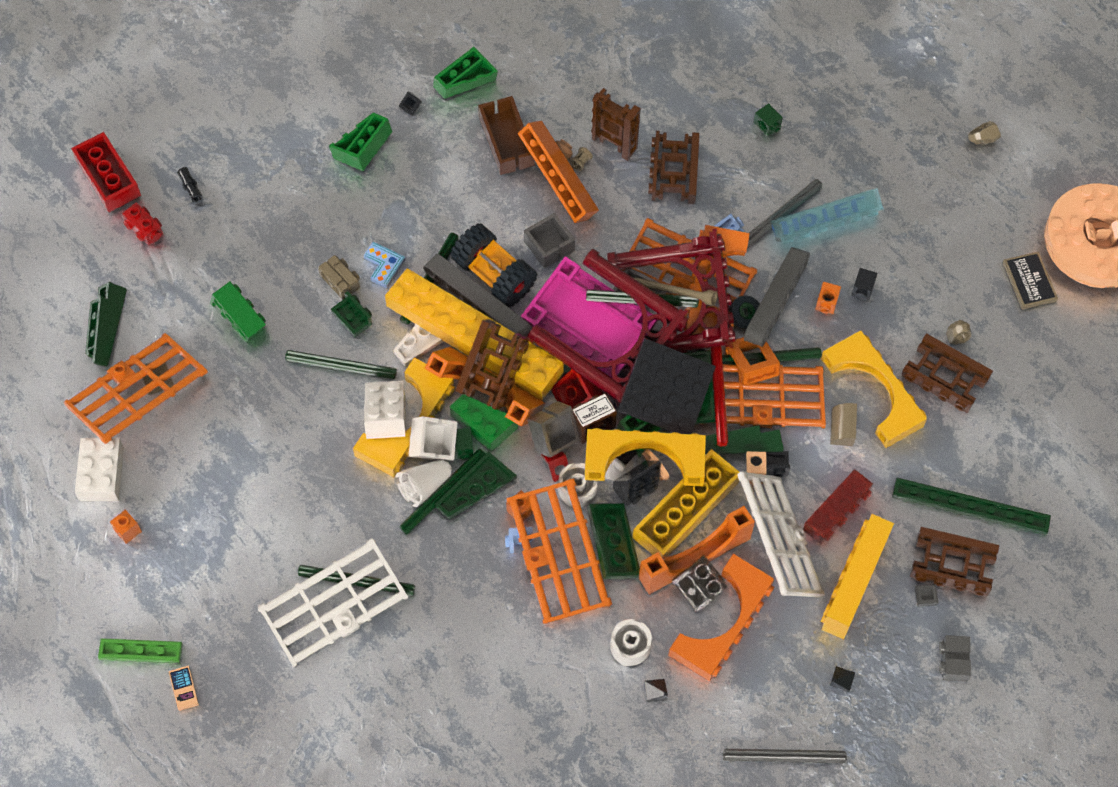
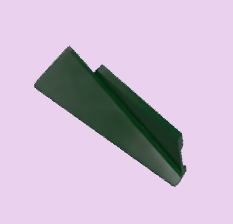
M111 282L98 287V298L90 302L85 354L93 359L92 363L102 367H107L109 364L127 292L126 288Z
M758 425L727 431L728 445L725 447L717 445V434L706 435L705 454L711 449L717 454L746 453L747 451L782 452L784 450L780 429L761 433L760 426Z

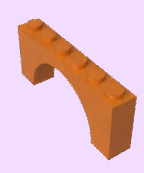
M705 225L704 229L700 230L699 236L710 237L709 232L715 228L718 234H722V239L725 242V251H722L723 258L733 255H745L750 233ZM708 260L701 261L697 270L705 274L711 266V262ZM692 273V277H695L694 284L690 283L689 289L702 292L697 277ZM699 299L698 307L685 308L688 311L687 318L689 319L683 331L689 329L698 318L702 306L701 299ZM708 313L703 320L708 327H714L718 321L715 313ZM700 325L693 334H700L704 329Z
M447 347L432 352L425 369L439 378L459 380L468 357L452 347ZM485 367L484 370L498 376V374ZM476 373L473 383L476 382L482 385L485 377ZM492 381L489 389L498 393L502 383ZM514 384L507 394L508 401L505 407L508 412L505 417L520 426L528 424L527 418L542 411L546 403Z
M742 506L729 513L724 522L712 534L695 546L669 557H661L657 552L646 558L640 564V582L650 595L751 539L755 524L754 519L746 507Z
M735 554L731 556L723 568L721 576L733 586L738 595L740 616L737 622L726 633L711 639H695L680 633L669 649L668 656L708 681L713 676H718L722 669L721 663L723 660L727 661L733 652L731 650L734 643L736 645L739 644L743 637L742 631L744 628L748 629L754 620L752 618L755 611L757 613L760 612L764 605L763 599L765 596L769 597L775 588L772 586L774 578Z

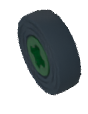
M744 295L739 296L732 302L729 312H733L734 325L747 329L760 305L758 300L752 296ZM746 309L749 314L746 316L742 310Z

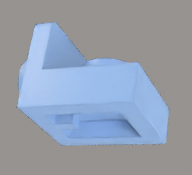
M732 214L715 225V227L745 232L743 221L739 216L735 218Z
M525 527L527 535L533 534L532 527ZM509 528V535L505 536V545L510 547V554L514 553V543L522 544L518 540L520 537L517 528Z

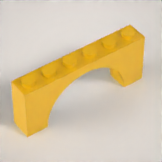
M861 330L823 351L821 360L831 374L846 369L861 370L876 377L887 389L891 399V413L877 426L875 432L885 448L924 427L927 420L925 412L919 409L914 397L907 393L902 381L895 377L891 366L884 362L881 353L877 349L875 350L870 338L864 335Z
M414 358L404 372L405 381L410 383L421 396L423 403L419 417L435 418L436 413L443 409L446 398L450 397L455 390L454 379L437 377L425 369L426 363ZM411 427L405 431V437L366 439V434L363 433L353 447L354 456L395 477L397 472L403 470L405 460L409 457Z
M600 428L587 429L585 480L605 481L608 467L618 456L635 449H651L667 455L677 464L682 473L684 485L703 486L706 435L697 433L680 434L678 432L661 433L658 431L641 432L639 430L621 431L619 429L602 430Z

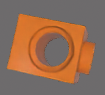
M823 282L815 309L822 313L834 314L841 286Z
M521 490L516 495L522 494L524 492ZM528 497L517 500L523 521L533 514ZM506 502L507 512L513 517L510 503Z
M126 509L110 521L113 530L125 544L142 532L138 523Z

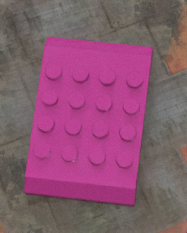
M565 256L521 317L531 327H534L536 324L540 325L587 359L596 362H607L620 358L635 345L640 336L643 324L640 308L630 303L587 301V290H614L582 270L581 266ZM647 311V316L653 315L652 313ZM653 320L648 323L649 331L652 330V328L655 326L658 320ZM620 364L616 366L615 373L617 376L620 374V372L623 370L626 364ZM612 367L598 368L612 378Z

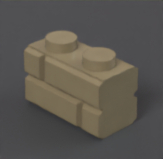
M334 255L327 262L325 261L321 264L318 270L319 275L343 300L347 291L353 294L360 288V277L355 271L351 272L348 269L349 266L343 258L339 259Z

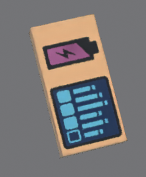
M189 665L169 671L178 710L181 711L198 706L199 703Z

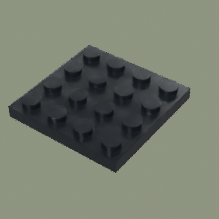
M644 338L617 412L672 433L692 434L716 366Z

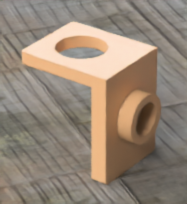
M747 451L746 472L766 475V452ZM755 456L761 458V465L754 466L751 463V458Z

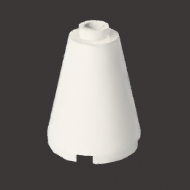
M437 460L398 472L396 478L399 477L400 482L397 485L402 496L407 502L412 501L414 503L413 507L420 506L451 476V465L447 461Z

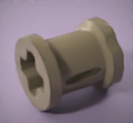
M580 147L577 155L572 157L569 163L574 169L582 171L585 163L591 160L593 155L587 148Z

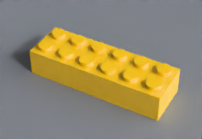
M711 449L705 455L704 485H684L682 479L633 529L632 538L652 555L658 552L661 557H669L740 482L737 476L740 472Z
M874 514L871 515L869 520L865 519L820 621L824 623L823 631L844 640L894 523Z

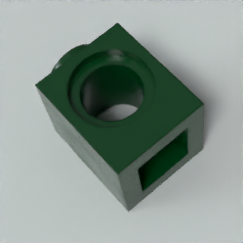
M768 103L755 112L754 123L768 137L781 129L783 117Z
M471 427L457 429L454 458L468 459L473 455Z

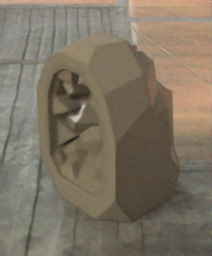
M992 121L981 124L968 134L969 141L976 145L993 143L1001 138L997 125Z
M962 320L950 324L946 332L949 343L953 345L967 342L972 335L970 325Z

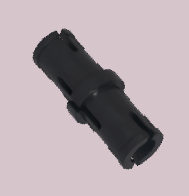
M187 167L180 168L177 174L183 183L184 190L188 192L192 202L200 201L203 196L197 187L196 180L192 178Z

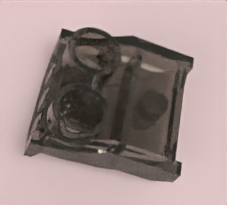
M704 554L672 580V583L680 590L695 612H698L712 602L728 587L722 576Z

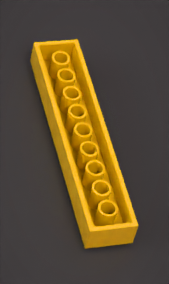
M408 268L385 295L387 307L416 323L469 356L482 320L490 319L494 321ZM501 325L498 335L511 341L513 335L516 334ZM490 338L487 347L496 350L499 341ZM528 341L529 348L521 358L522 365L514 376V384L543 401L564 373V363ZM506 345L503 354L512 357L515 348ZM490 355L485 367L499 374L503 360Z

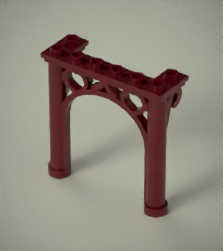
M716 228L709 232L710 237H695L689 243L623 253H607L608 261L621 270L663 263L683 265L697 277L702 292L707 290L717 291L720 312L714 307L707 308L710 305L702 302L700 313L694 324L686 331L678 334L672 343L668 342L665 345L679 352L724 345L725 347L734 348L733 342H736L735 330L733 331V326H731V324H734L733 312H729V305H732L731 295L727 294V287H730L729 277L725 276L724 270L728 268L726 257L723 258L722 251H725V242L722 239V234H718ZM697 257L693 265L684 259ZM703 260L711 262V271L708 274H702L697 270L700 262ZM716 273L717 288L711 287L708 281L704 282L703 279H711ZM708 313H715L717 315L718 321L714 327H708L703 322ZM700 325L704 329L700 334H693ZM648 339V340L657 342L658 339Z
M593 248L587 254L582 264L630 296L641 310L642 330L635 345L620 358L607 362H596L587 359L538 324L532 328L527 337L529 342L543 348L596 385L610 398L614 399L618 409L626 384L623 386L620 383H626L630 373L625 378H619L615 373L616 366L627 364L632 370L634 364L628 359L631 357L633 360L637 357L638 349L645 335L651 339H658L656 343L664 346L668 342L672 343L677 336V332H682L686 327L689 319L687 318L688 311L686 309L684 311L682 309L679 310L599 255L600 252ZM645 305L657 314L647 316ZM653 320H660L663 324L661 330L656 334L651 333L648 330V323ZM612 367V378L598 368Z

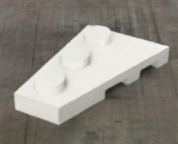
M415 323L413 329L405 335L394 349V354L406 367L414 358H420L444 341Z

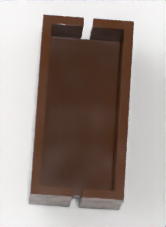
M513 96L497 100L498 113L496 114L494 101L478 105L479 120L500 175L514 172L517 167L521 170L535 166L534 158L518 135L524 128Z

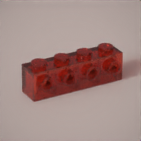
M854 469L805 522L804 532L820 545L825 540L829 541L835 534L834 530L837 527L841 528L848 520L846 517L858 510L860 507L859 503L862 500L866 501L870 497L873 483Z

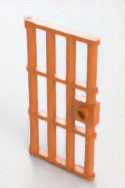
M647 218L630 251H636L639 242L652 248L665 246L644 236L647 228L677 241L678 244L692 241L686 238V235L673 232L654 223V220ZM726 257L728 266L750 275L746 283H743L725 274V276L729 277L730 285L742 290L739 296H744L758 269L752 266L750 268ZM685 258V259H684V260L688 261L689 263H691L692 265H693L694 262H695V259H692V258ZM672 263L651 265L662 270L659 279L636 268H632L660 283L668 284L663 281L666 273L674 276L668 285L689 289L690 283L694 284V277L671 267ZM711 266L706 271L707 274L711 271ZM666 292L667 295H678V294ZM731 295V300L733 302L736 299V297ZM709 306V307H714V308L718 309V311L720 312V308H719V307H717V306Z
M164 333L161 335V338L136 355L130 356V359L123 362L121 360L107 370L105 376L99 377L92 385L71 399L65 400L64 404L104 444H107L112 440V437L132 423L141 420L145 414L168 398L174 397L175 393L198 377H203L208 373L207 369L170 336ZM165 343L172 347V349L147 366L141 362L143 358ZM178 353L185 358L159 377L152 372ZM190 364L196 368L194 372L171 388L164 383ZM137 365L141 370L135 373L130 367ZM146 375L153 380L127 399L119 395ZM113 380L118 386L112 388L107 383ZM158 386L165 391L139 410H135L131 406ZM101 387L108 392L81 411L75 407L77 403ZM113 398L120 403L93 422L86 417ZM125 409L132 414L106 433L98 429Z
M723 364V372H738V382L724 381V389H738L739 399H725L726 406L739 407V416H726L727 424H740V426L752 424V427L759 425L760 428H772L773 425H781V427L810 426L825 429L823 366H815L813 368L780 365L779 383L757 382L743 386L741 371L737 365ZM783 374L818 375V385L784 383ZM743 390L779 391V400L744 399ZM784 391L819 392V402L785 401ZM744 407H752V417H744ZM772 408H780V418L772 417ZM785 408L819 409L820 419L785 418Z
M569 479L565 482L506 498L507 503H510L519 533V543H522L524 550L522 555L526 569L530 571L532 577L530 581L531 584H534L544 618L542 620L543 624L612 605L598 565L600 562L596 558L586 523L588 522L587 519H584L577 496L575 479ZM565 486L567 487L577 520L569 524H565L555 489ZM544 492H548L558 527L546 530L536 496ZM529 497L539 531L531 535H527L517 500ZM579 526L589 563L582 565L577 564L567 529ZM560 532L570 568L561 571L558 570L548 534ZM540 537L543 545L531 548L529 540ZM549 565L551 574L540 577L537 568ZM588 567L592 569L602 602L592 606L589 604L579 571ZM571 572L582 605V609L572 612L561 580V575ZM553 578L563 614L555 617L551 616L541 581Z

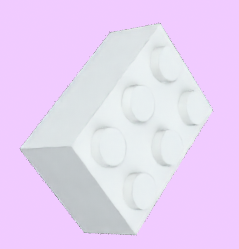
M404 381L365 383L364 425L366 439L405 437L406 397Z
M80 438L75 494L79 501H119L124 452L120 438H112L107 444H104L100 438Z

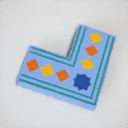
M372 242L364 254L365 260L378 265L370 278L371 281L384 288H388L405 262L404 256L375 242Z

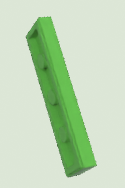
M101 638L98 659L180 663L183 644L182 642Z

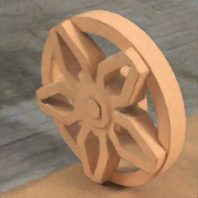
M649 449L642 453L646 461L659 460ZM661 463L659 480L666 481L670 477Z

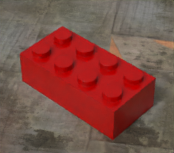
M104 132L71 148L76 162L108 212L141 196L138 184Z

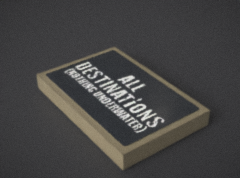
M1039 252L1003 260V266L1021 310L1057 302L1058 297Z

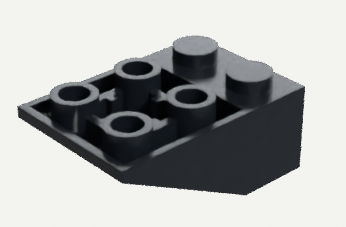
M659 460L644 461L613 481V490L626 507L631 503L633 505L638 503L642 496L647 493L651 494L658 488L661 462Z

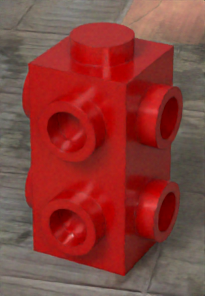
M137 202L122 213L124 225L128 230L132 229L141 242L145 241L150 245L158 241L163 235L161 222L156 217L152 218L147 208L141 207Z

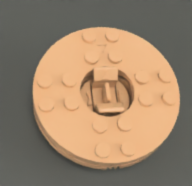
M1093 183L1069 190L1054 204L1045 224V245H1047L1046 248L1052 261L1067 276L1087 286L1096 288L1118 287V187L1114 185Z

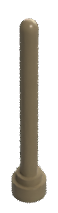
M634 278L647 288L701 299L702 302L710 306H714L717 302V291L707 290L700 292L646 279Z

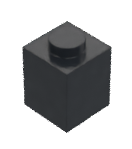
M859 268L852 295L858 299L870 300L878 273Z

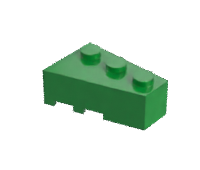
M472 47L434 77L433 87L446 99L496 81L498 71L475 47Z
M374 112L358 123L353 131L349 134L346 132L342 135L343 138L329 145L333 159L364 171L392 133L389 120Z
M465 394L449 406L450 416L463 428L471 427V435L490 453L518 429V424L505 417L507 413L498 409L495 410L491 406Z

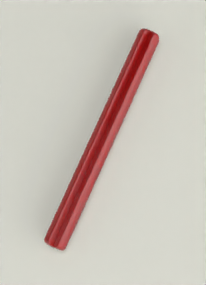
M717 346L711 347L712 365L716 366L713 373L717 445L725 447L728 445L722 347Z

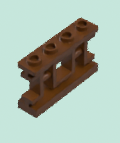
M603 88L592 99V140L596 141L597 138H600L602 143L605 139L618 146V152H622V158L628 161L638 148L641 108L634 105L632 109H629L628 104L624 107L611 101V95L607 94V90Z
M656 130V137H652L651 148H655V152H651L650 163H654V168L650 167L649 178L653 179V183H649L648 194H652L651 201H655V198L663 200V192L681 193V201L688 200V204H695L700 133L692 132V136L685 134L684 141L666 140L667 132L660 134V131ZM659 142H662V149H671V153L662 152L661 159H658ZM688 144H691L690 161H687V154L678 153V150H687ZM665 161L683 162L682 172L665 171ZM657 172L660 173V180H669V184L660 183L659 190H656ZM686 174L689 175L688 192H685L686 185L676 184L677 181H686Z
M487 319L481 322L455 391L472 397L475 395L476 390L490 396L487 405L497 410L504 407L508 401L507 394L509 389H512L514 386V376L522 365L521 358L529 348V338L523 337L519 333L513 335L512 341L498 335L501 325ZM490 338L499 341L496 350L487 347ZM506 345L515 348L512 357L503 354ZM490 355L503 360L498 376L484 370ZM476 373L485 377L482 385L476 382L473 383ZM492 381L502 383L498 393L489 389Z
M926 333L917 348V352L924 356L918 365L909 360L901 375L908 382L915 383L924 391L931 392L938 396L940 400L954 405L957 410L968 413L976 400L975 397L969 395V392L974 385L983 389L989 381L993 370ZM930 354L939 358L937 364L927 360ZM941 365L957 374L951 384L935 375ZM922 366L931 370L929 376L919 372ZM963 373L973 377L970 383L961 379ZM956 385L965 389L962 396L952 391Z
M920 527L917 534L916 547L925 549L923 562L914 560L910 577L919 582L929 581L941 587H954L957 591H971L978 596L989 595L992 590L993 579L983 577L986 563L995 564L999 545ZM931 545L942 547L941 555L930 553ZM946 554L964 558L962 572L944 568ZM971 554L982 556L980 565L969 562ZM928 561L939 563L937 572L927 570ZM968 570L978 572L977 581L966 579Z

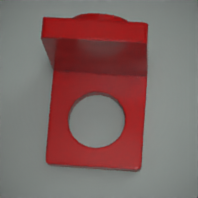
M561 451L551 458L541 454L549 466L553 481H558L559 475L555 473L556 467L559 465H564L565 467L569 465L565 453Z

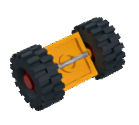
M477 223L475 226H471L470 230L467 229L465 234H462L460 239L455 242L456 245L452 248L450 254L451 259L465 271L471 270L491 288V294L507 307H512L521 298L523 299L526 293H529L530 288L534 286V282L537 280L538 274L523 259L516 260L496 242V236L482 223Z

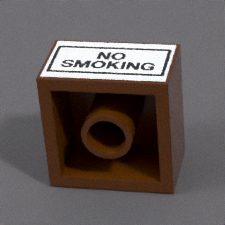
M606 393L595 395L590 401L579 403L572 409L581 444L587 442V429L600 428L602 430H612L616 428L617 411Z

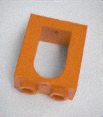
M744 337L733 342L734 348L725 347V355H731L741 371L743 386L779 376L780 362L767 342L761 347L744 341ZM759 348L766 361L750 365L742 352Z

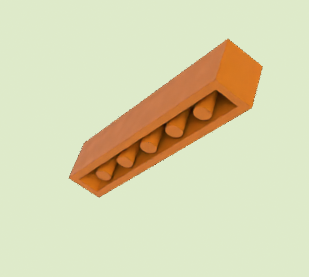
M543 121L528 123L518 133L521 140L574 223L588 221L599 211L598 207Z

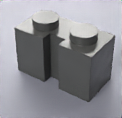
M945 635L943 641L939 643V654H942L939 672L943 673V680L967 682L971 676L970 637Z

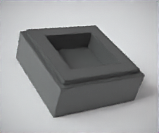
M935 584L915 586L917 607L938 605Z

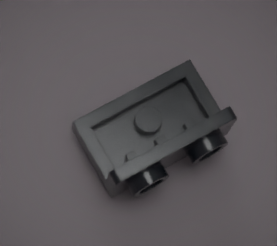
M789 451L766 452V475L788 476L790 471ZM755 456L751 458V463L754 466H759L762 460Z

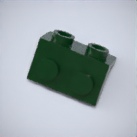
M348 291L345 293V299L331 308V313L354 338L372 325L370 310L367 307L363 308L357 296L351 295Z

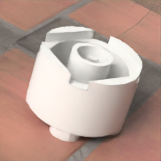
M572 463L564 467L560 472L558 483L575 479L577 485L575 489L581 509L591 504L597 495L598 481L585 480V463ZM567 487L558 488L561 500L568 506L573 507Z
M633 619L621 621L615 626L611 635L610 649L613 657L623 666H634L642 663L650 654L651 632L642 622L640 623Z

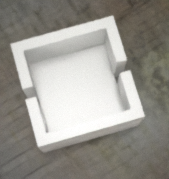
M424 416L412 418L409 457L428 458L429 460L453 461L457 421L439 420Z

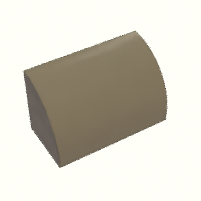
M844 403L832 408L830 445L854 446L856 440L857 404Z

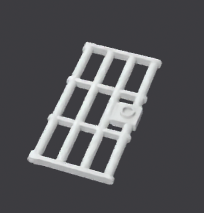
M748 472L738 473L737 476L743 486L752 516L756 521L766 554L770 559L777 578L781 595L824 596V590H822L810 558V553L806 548L808 544L805 538L806 534L801 526L797 524L796 516L792 511L781 477ZM749 480L752 481L762 510L759 509ZM761 482H763L765 490L767 492L768 498L770 500L774 512H772L770 509ZM772 484L775 485V488L777 490L778 496L780 498L785 513H783L781 510L780 504L778 502ZM763 518H765L767 521L768 527L770 529L772 538L777 549H774L772 541L770 539ZM774 519H777V522L779 524L780 530L782 532L788 550H786L784 547L783 541L781 539L780 533L778 531ZM777 557H780L791 588H789L787 585L785 576L783 574L782 568ZM789 558L792 559L802 589H800ZM800 559H802L804 562L805 568L807 570L808 576L810 578L814 590H811L810 584L808 582L807 576L805 574Z
M373 538L366 541L367 544L342 559L333 561L332 565L302 583H296L295 587L267 604L263 603L258 606V611L266 619L293 667L297 666L296 663L326 645H332L334 640L339 637L345 638L360 629L359 625L366 621L370 622L372 617L402 599H408L407 594ZM374 549L379 559L346 578L341 568ZM384 565L389 576L356 594L351 585ZM338 571L343 581L313 599L308 600L304 590ZM394 582L400 592L366 611L361 601ZM343 589H349L353 596L352 598L321 617L317 615L313 607ZM300 593L305 603L272 623L267 612ZM358 604L363 614L354 618L349 608ZM310 610L316 620L284 639L280 637L277 632L278 628ZM332 619L337 630L329 634L323 624ZM318 627L322 629L325 634L324 638L294 656L290 654L287 648L288 645Z

